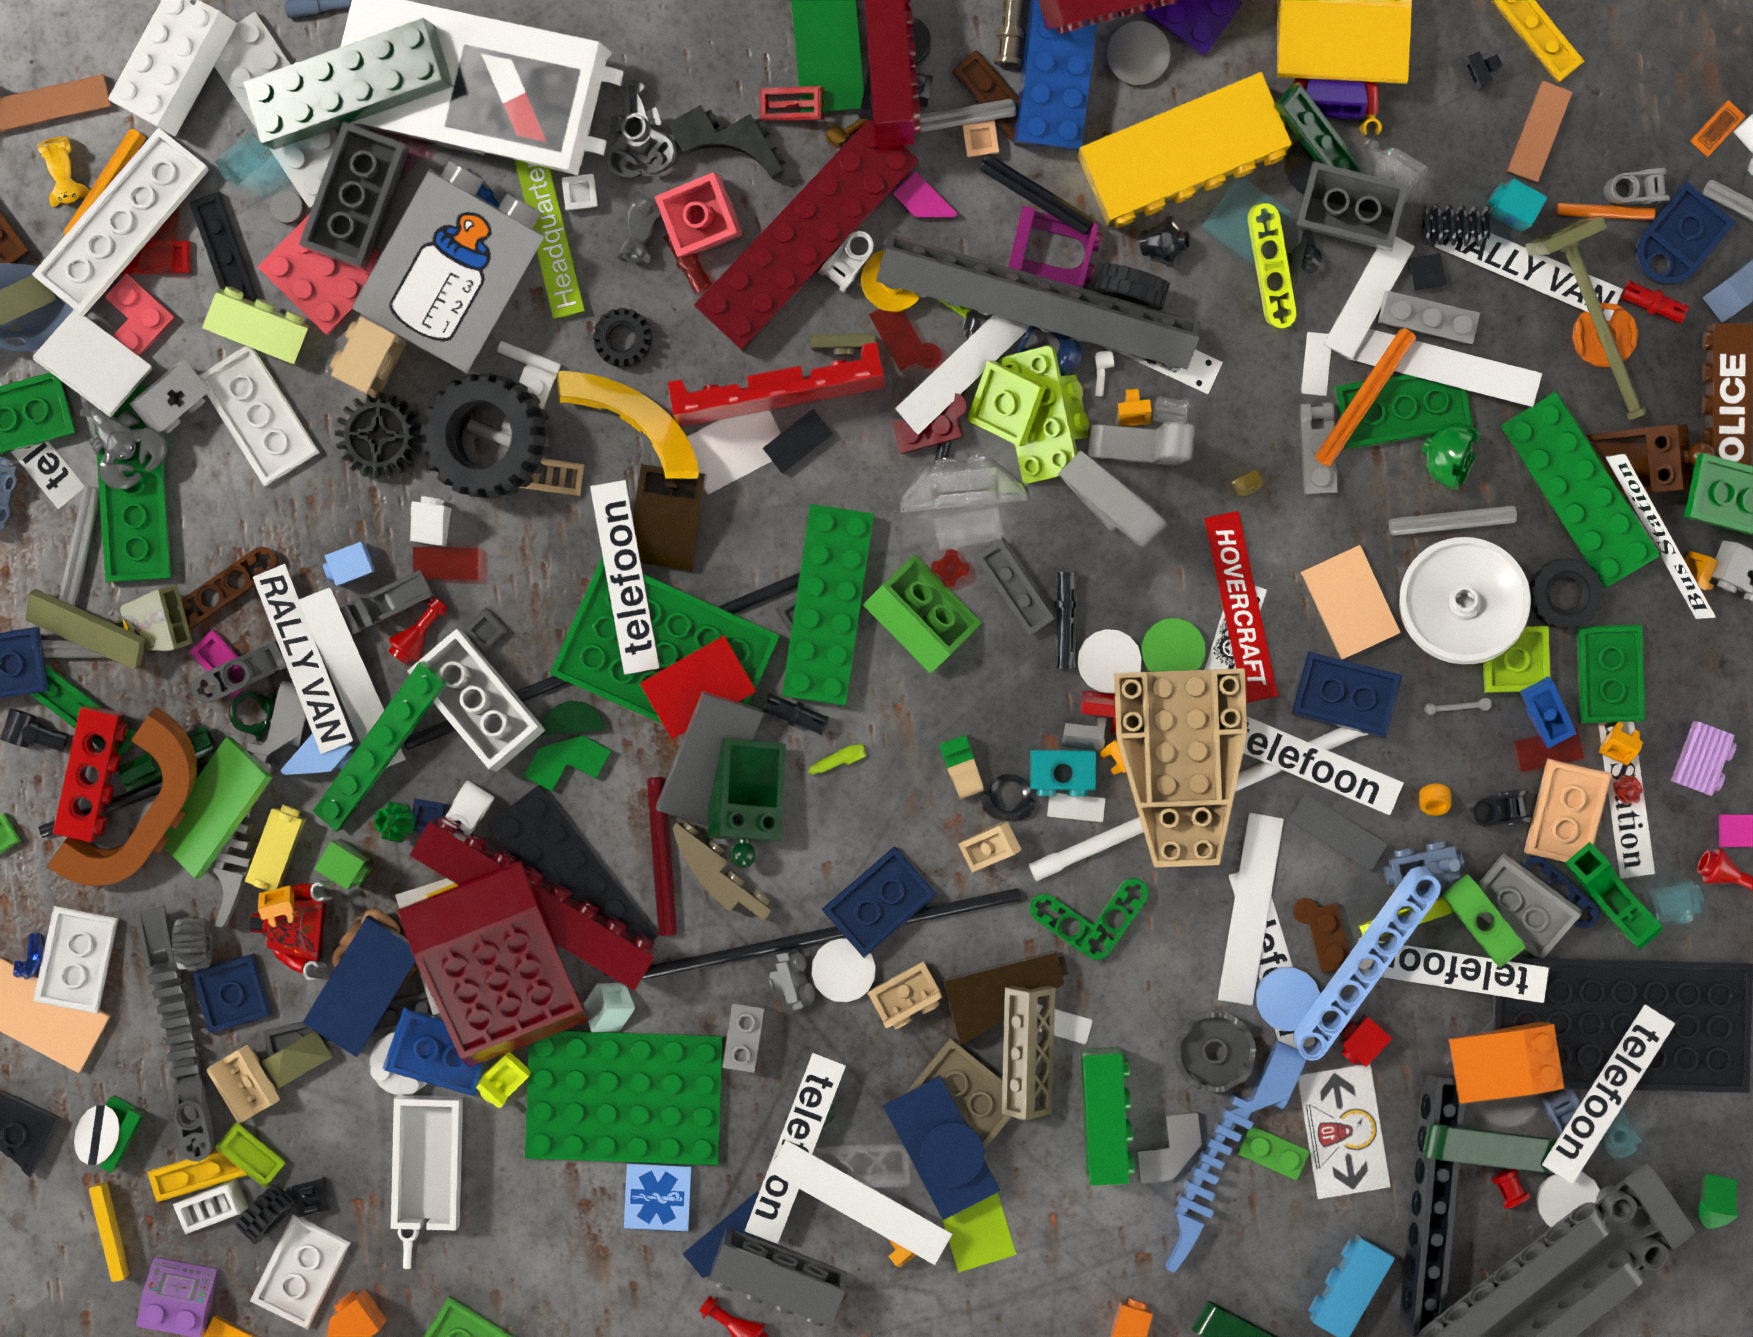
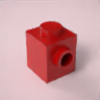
M1364 1014L1357 1023L1351 1021L1341 1031L1340 1035L1343 1038L1339 1043L1345 1048L1341 1054L1354 1066L1360 1061L1367 1067L1392 1038Z

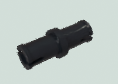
M772 693L768 694L767 702L764 703L762 709L764 713H769L789 721L788 725L792 727L798 725L821 736L829 721V716H824L803 707L804 704L797 701L795 704Z

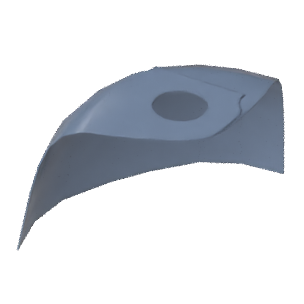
M0 263V289L31 276L38 266ZM54 294L57 300L1 325L0 348L13 352L39 350L74 309ZM13 324L19 325L21 331H11L10 326ZM15 338L23 340L26 344L12 346L7 344L5 340Z

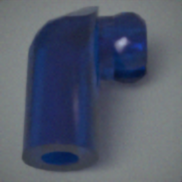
M31 933L28 935L26 962L20 960L14 962L13 976L15 978L23 977L26 980L33 977L43 957L44 936L42 934Z

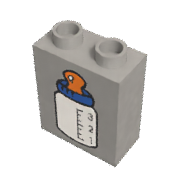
M449 160L442 175L429 168L356 298L352 309L463 372L468 373L542 242L544 234L533 227L541 214L540 211L508 193L500 206H495L476 195L484 179Z

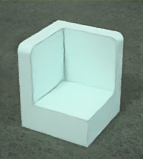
M597 983L584 1002V1007L590 1019L588 1023L592 1032L620 1031L635 1010L628 988L622 983Z

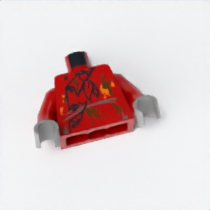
M331 881L299 883L292 887L294 909L293 922L291 923L288 922L285 915L276 916V927H272L268 919L262 920L259 913H252L250 919V932L267 934V948L273 950L274 956L291 970L303 974L307 980L323 981V978L317 976L318 967L326 968L327 966L324 962L315 961L322 958L327 900L333 899V896L325 894L324 887L332 885Z

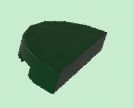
M567 701L556 705L547 713L542 723L545 731L541 736L606 730L603 718L593 707L585 702Z

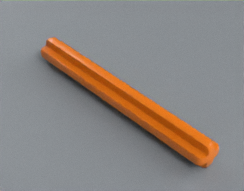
M1403 328L1398 331L1315 455V459L1323 466L1329 467L1332 465L1415 341L1416 336L1410 330Z

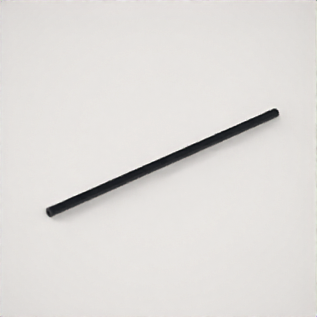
M1015 888L925 907L904 925L1020 901L1019 889ZM835 926L650 965L642 979L646 980L845 938V936Z

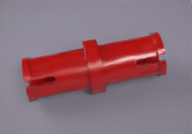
M1628 280L1624 287L1625 292L1621 294L1622 300H1627L1645 308L1646 313L1651 315L1657 313L1678 324L1683 322L1686 316L1684 312H1687L1689 308L1687 304L1664 296L1661 290L1652 291L1631 280Z

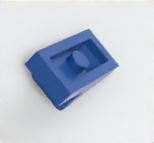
M1549 676L1520 691L1527 706L1525 712L1547 748L1577 734L1556 686Z

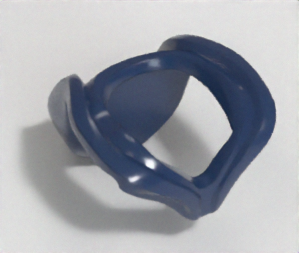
M1031 325L1028 327L1027 334L1019 343L1016 353L1027 351L1025 345L1035 329L1040 330L1038 327ZM1056 332L1050 333L1060 343L1056 355L1061 376H1066L1078 366L1082 357L1081 346L1067 335Z

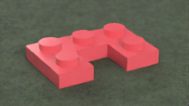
M127 273L105 296L107 300L128 318L112 337L139 357L176 319L172 313Z

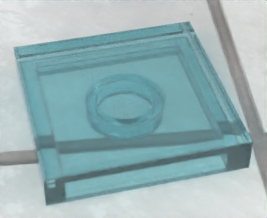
M1241 176L1233 182L1201 229L1248 263L1254 265L1255 260L1248 226L1249 210L1256 204L1269 203L1278 210L1281 226L1289 217L1291 211ZM1261 209V215L1256 216V220L1264 224L1265 232H1258L1259 237L1264 235L1274 236V230L1267 231L1266 221L1271 219L1270 213H1264L1263 209ZM1271 240L1266 241L1262 245L1261 253L1264 252Z

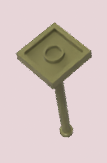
M1603 216L1584 218L1526 243L1525 246L1529 256L1550 254L1559 249L1561 252L1565 251L1629 411L1626 413L1627 418L1632 420L1643 416L1647 412L1644 406H1640L1577 248L1580 245V240L1607 229Z

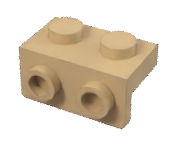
M924 961L867 992L885 1028L893 1026L895 1030L911 1021L910 1015L921 1010L925 1014L940 1005L938 1000L943 997Z
M248 1044L207 1068V1073L237 1123L244 1122L280 1100L274 1084L265 1075L258 1057L251 1051Z

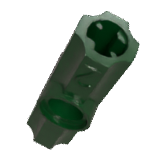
M206 725L187 733L193 745L196 760L217 751L216 742ZM148 752L120 765L118 768L119 777L128 792H132L163 777L158 762Z

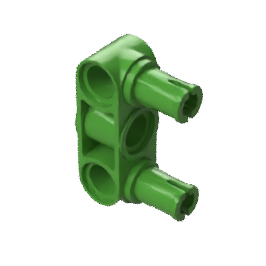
M1468 874L1452 883L1442 893L1449 906L1499 968L1526 948L1521 939ZM1487 912L1491 916V924L1488 928L1480 930L1476 925V919L1479 914Z

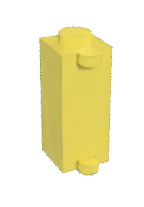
M282 804L281 809L277 807L271 809L245 882L267 890L282 887L307 819L299 816L301 810Z

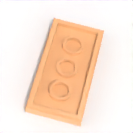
M0 956V1032L80 1073L111 1015L100 1009L99 1013L96 1014L34 1002L33 998L38 976Z

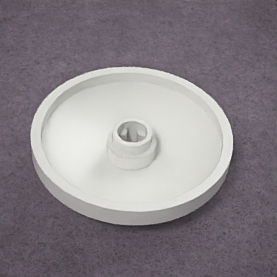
M1471 537L1446 539L1431 545L1421 552L1410 564L1404 575L1399 597L1403 624L1415 643L1433 657L1449 663L1465 665L1489 661L1507 651L1522 634L1528 620L1531 604L1529 584L1517 561L1499 546Z

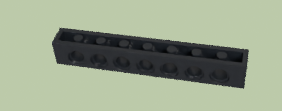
M1422 1073L1398 1326L1399 1330L1418 1337V1334L1425 1326L1446 1311L1460 1162L1424 1157L1423 1151L1428 1123L1463 1127L1465 1103H1459L1455 1075Z

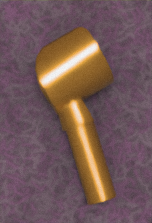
M860 118L847 126L845 130L835 124L827 132L825 138L833 146L840 147L867 120Z

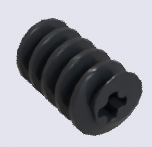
M1425 204L1422 216V235L1425 245H1429L1432 236H1436L1438 245H1442L1445 236H1449L1451 246H1455L1458 237H1462L1464 246H1468L1471 237H1475L1477 247H1481L1484 238H1490L1491 208L1490 206H1485L1480 214L1478 206L1473 205L1467 214L1466 207L1459 205L1454 213L1452 205L1447 204L1441 213L1438 204H1433L1430 212H1428Z

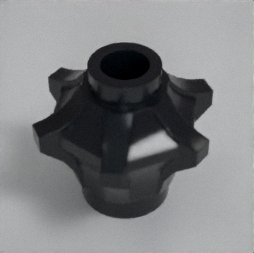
M1167 216L1161 224L1150 228V230H1143L1140 234L1142 255L1159 259L1169 268L1174 267L1176 260L1180 259L1182 252L1188 251L1190 247L1189 233L1182 231L1176 225L1173 216Z

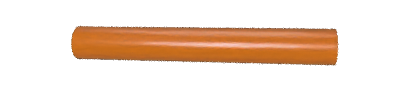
M1557 203L1556 215L1572 217L1603 216V218L1653 221L1655 219V208Z

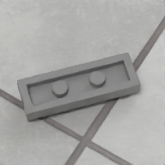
M1385 291L1378 323L1401 329L1406 328L1410 331L1472 345L1480 313L1393 291Z

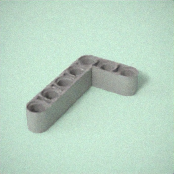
M1164 423L1157 430L1091 425L1088 457L1180 466L1192 458L1194 425Z
M1079 451L1058 473L1059 477L1111 531L1116 527L1119 528L1141 548L1166 525L1153 509L1082 451Z

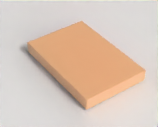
M1360 545L1301 571V575L1341 660L1401 633Z
M1547 758L1524 852L1566 862L1588 842L1594 845L1612 774Z

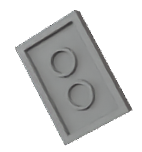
M1505 853L1501 855L1477 884L1526 947L1525 950L1535 957L1545 958L1582 913L1581 909ZM1483 912L1479 914L1480 917L1491 924L1489 913Z

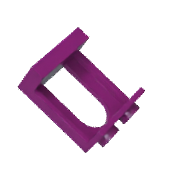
M1022 206L1008 267L1083 288L1084 282L1091 283L1095 265L1090 264L1089 261L1092 251L1098 252L1102 233L1097 232L1098 223H1093L1089 232L1083 235L1050 214L1037 212L1035 208ZM1030 229H1038L1078 240L1085 250L1083 262L1076 268L1064 269L1023 259Z

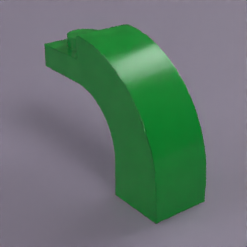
M1588 842L1565 862L1573 877L1590 899L1639 951L1664 930L1656 918L1624 885L1611 863L1591 842Z

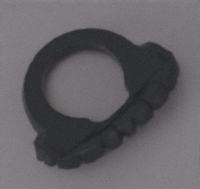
M1004 774L997 777L991 783L989 791L982 794L983 799H981L983 810L989 816L991 815V817L998 818L1001 821L1005 819L1012 822L1016 820L1022 821L1031 816V811H1034L1036 804L1034 799L1031 798V791L1027 782L1015 774ZM1005 781H1013L1022 789V799L1014 809L1002 808L997 798V788Z

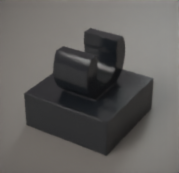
M1480 51L1468 56L1463 61L1476 91L1489 85L1493 81L1490 73L1503 66L1498 54L1484 60Z
M324 1177L296 1183L291 1186L298 1217L331 1209Z

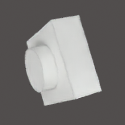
M594 174L562 177L566 211L598 207Z

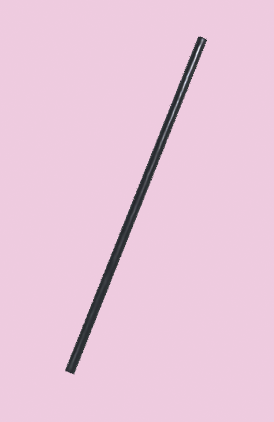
M800 572L718 607L734 614L798 587ZM551 676L514 693L522 702H525L569 682ZM446 720L409 736L404 745L408 751L456 731V729Z

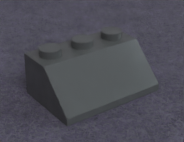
M1313 161L1297 221V228L1392 251L1408 184Z

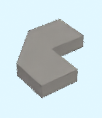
M1197 1111L1165 1115L1169 1147L1137 1150L1141 1184L1174 1180L1199 1149L1202 1143Z

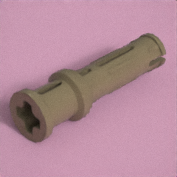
M1003 0L1001 27H998L996 31L999 43L998 55L994 58L995 65L1003 67L1022 66L1023 60L1020 59L1021 40L1025 37V33L1021 29L1023 0Z

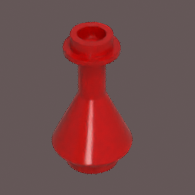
M434 596L430 600H425L429 607L416 624L389 638L392 646L388 652L407 666L412 661L418 662L421 659L426 631L439 614L447 615L445 611L448 606Z
M1717 848L1713 852L1710 850L1704 852L1699 860L1697 873L1702 875V880L1705 884L1737 883L1752 890L1753 897V876L1740 871L1722 848Z
M709 1295L698 1310L703 1314V1319L710 1315L724 1325L731 1337H768L769 1335L763 1330L765 1327L764 1322L733 1317L716 1304L718 1301L717 1296L714 1299Z

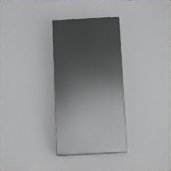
M702 690L655 806L657 811L708 826L709 802L722 741L724 738L753 741L764 714L762 709Z

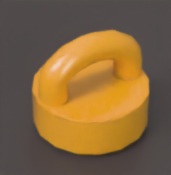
M1438 783L1427 784L1422 787L1419 792L1421 811L1431 816L1447 813L1452 807L1450 788Z

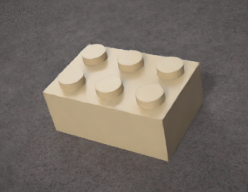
M360 317L358 323L353 321L346 332L345 339L348 342L343 352L338 350L332 359L330 368L334 370L331 376L377 399V394L383 392L408 342L396 334Z

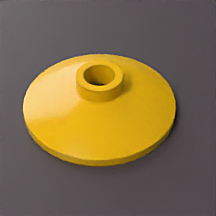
M884 249L873 254L863 267L861 273L863 293L870 303L881 310L888 312L906 310L912 307L920 299V296L912 291L901 288L891 289L883 283L876 282Z

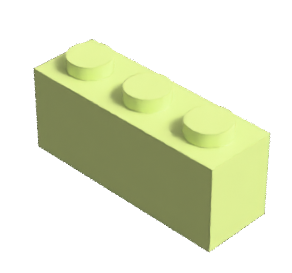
M226 286L225 290L219 288L216 291L204 321L203 329L291 364L296 362L310 324L304 322V316L292 311H287L286 315L273 310L275 305L257 298L255 302L243 298V292Z

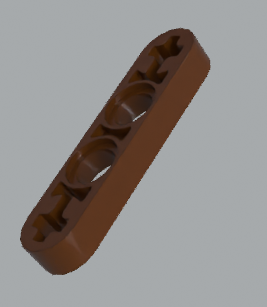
M268 547L255 548L181 599L184 611H188L195 606L190 602L194 598L197 607L204 612L200 616L199 611H195L188 617L190 621L188 624L189 630L195 628L255 586L251 572L243 566L245 562H248V566L252 567L259 561L257 557L259 553L263 556L270 555L271 559L268 561L270 567L267 570L264 567H258L253 571V573L259 575L278 567L279 558L277 553ZM235 570L241 571L246 577L244 586L239 589L232 588L228 582L229 575ZM207 589H214L218 592L219 601L214 607H207L202 602V595Z

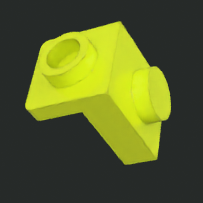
M511 1052L503 1054L482 1075L476 1088L480 1091L484 1100L501 1108L507 1098L530 1076L531 1071Z

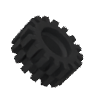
M625 308L612 309L607 314H603L599 322L595 324L593 334L594 347L599 356L607 363L615 367L627 368L640 363L648 355L649 348L652 346V332L647 321L636 311ZM621 325L630 327L635 333V342L627 350L614 348L610 341L613 329Z
M275 1183L270 1188H267L262 1195L260 1194L254 1203H251L248 1210L244 1211L235 1226L252 1243L257 1244L265 1236L267 1237L278 1226L279 1222L286 1217L285 1215L294 1206L295 1200Z

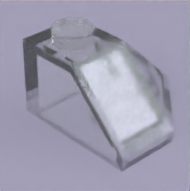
M1368 138L1362 146L1367 173L1371 176L1408 184L1405 204L1425 175L1428 167L1395 148H1385L1382 151L1378 149L1381 145L1379 142Z

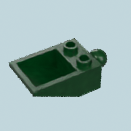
M724 738L722 741L709 802L707 838L737 840V844L731 850L730 858L732 863L739 868L750 867L755 862L756 851L750 845V841L764 843L781 841L786 744L729 738ZM734 815H737L740 820L732 821Z

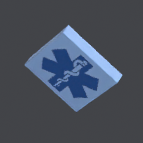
M627 1162L624 1228L688 1231L692 1166Z

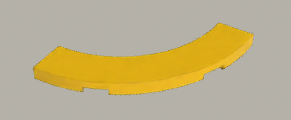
M558 371L557 385L560 403L585 405L600 410L609 409L619 414L620 419L630 424L640 433L643 432L653 443L652 447L660 458L666 479L698 478L699 468L697 459L688 438L676 421L653 400L633 388L605 377L581 372Z

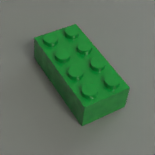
M1119 1047L1080 1049L1088 1182L1090 1186L1129 1184V1175H1135L1134 1156L1127 1149V1143H1133L1132 1123H1130V1119H1126V1110H1131V1092L1128 1087H1124V1078H1130L1129 1058H1127V1055H1123Z

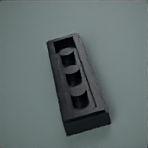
M221 192L189 202L219 288L225 290L226 286L235 288L244 293L243 298L255 302L259 297Z

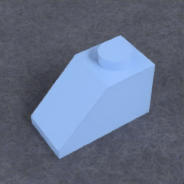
M312 733L280 771L284 775L332 772L337 768L342 770L353 755L351 752L356 746L350 742L320 754Z

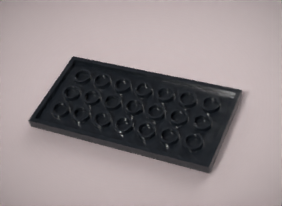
M1514 957L1509 962L1549 968L1544 1003L1493 995L1492 1031L1535 1022L1554 1024L1564 1088L1591 1089L1643 1006L1647 1005L1674 1022L1675 1025L1633 1090L1750 1093L1752 963Z

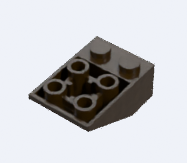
M641 464L633 519L640 563L693 571L707 480L706 474L699 473L698 478L666 479L663 467Z

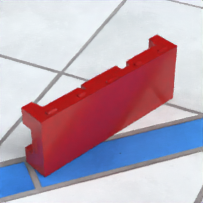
M877 342L862 345V360L847 362V360L833 361L831 366L812 369L809 376L803 377L801 366L746 376L747 388H740L738 383L719 387L718 384L702 387L703 390L687 393L682 379L670 381L667 384L673 416L680 427H686L883 389L884 367H881Z

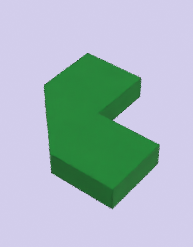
M584 735L540 747L524 777L551 792L554 790L568 764L597 779L612 751Z

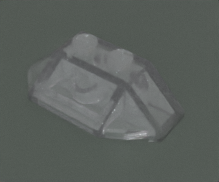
M973 455L967 458L968 461L955 462L953 458L937 459L935 464H929L899 499L902 513L1030 501L1028 486L993 458L987 459L986 455Z

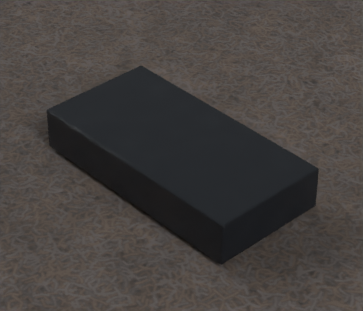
M812 409L762 449L778 470L784 473L833 435V433L816 411Z

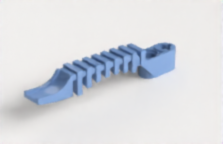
M1277 1040L1251 1096L1242 1098L1232 1094L1229 1101L1235 1106L1223 1108L1221 1112L1223 1118L1221 1122L1216 1121L1213 1128L1215 1134L1213 1137H1208L1206 1151L1201 1150L1199 1154L1201 1161L1198 1165L1194 1164L1191 1170L1193 1174L1191 1180L1186 1179L1184 1183L1186 1190L1183 1194L1179 1193L1176 1199L1178 1205L1174 1212L1179 1221L1180 1232L1178 1241L1165 1263L1167 1270L1174 1273L1179 1268L1205 1225L1202 1223V1220L1187 1214L1188 1209L1209 1218L1214 1213L1211 1206L1195 1200L1194 1197L1197 1194L1213 1201L1216 1194L1213 1193L1212 1189L1201 1184L1205 1180L1217 1185L1219 1177L1216 1176V1173L1209 1171V1168L1213 1166L1220 1170L1223 1169L1225 1162L1216 1156L1218 1151L1230 1156L1233 1148L1223 1142L1225 1137L1239 1142L1242 1135L1239 1133L1240 1131L1234 1129L1235 1124L1251 1130L1254 1123L1249 1118L1251 1112L1270 1105L1280 1109H1284L1306 1062V1059L1301 1056L1298 1049Z

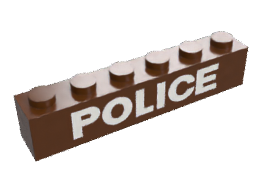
M1713 323L1707 326V331H1704L1702 336L1703 350H1707V363H1703L1702 381L1707 383V394L1703 395L1701 401L1702 414L1706 415V428H1702L1701 442L1711 445L1716 457L1751 466L1753 324Z

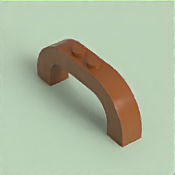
M155 707L150 712L131 741L150 753L158 762L163 776L160 793L128 841L119 847L104 849L93 846L86 841L67 837L47 866L65 879L89 886L109 885L126 879L143 865L152 852L160 853L169 840L164 834L169 827L176 829L186 815L181 809L189 799L195 786L197 777L196 754L190 738L180 724L158 707Z

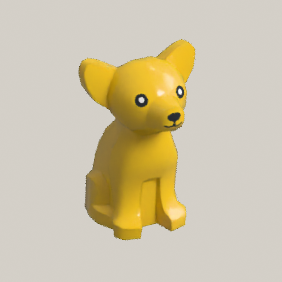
M68 136L53 137L37 144L41 156L45 158L47 169L56 181L54 190L50 193V205L56 207L60 203H74L79 197L85 198L90 191L89 188L71 179L69 153L72 150Z

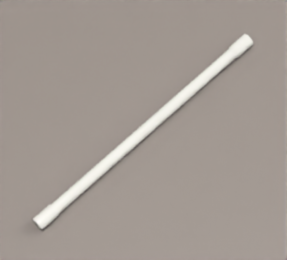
M1340 727L1309 741V743L1328 751L1368 734ZM1265 762L1239 772L1235 792L1283 770ZM1137 817L1063 851L1052 853L1029 863L1028 865L1035 881L1046 878L1061 871L1066 866L1143 833L1140 818Z

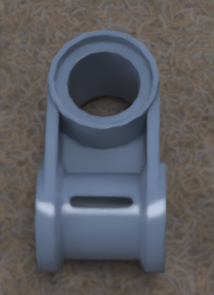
M1564 1088L1563 1091L1549 1098L1545 1096L1540 1098L1542 1107L1559 1137L1580 1106V1102L1573 1089Z

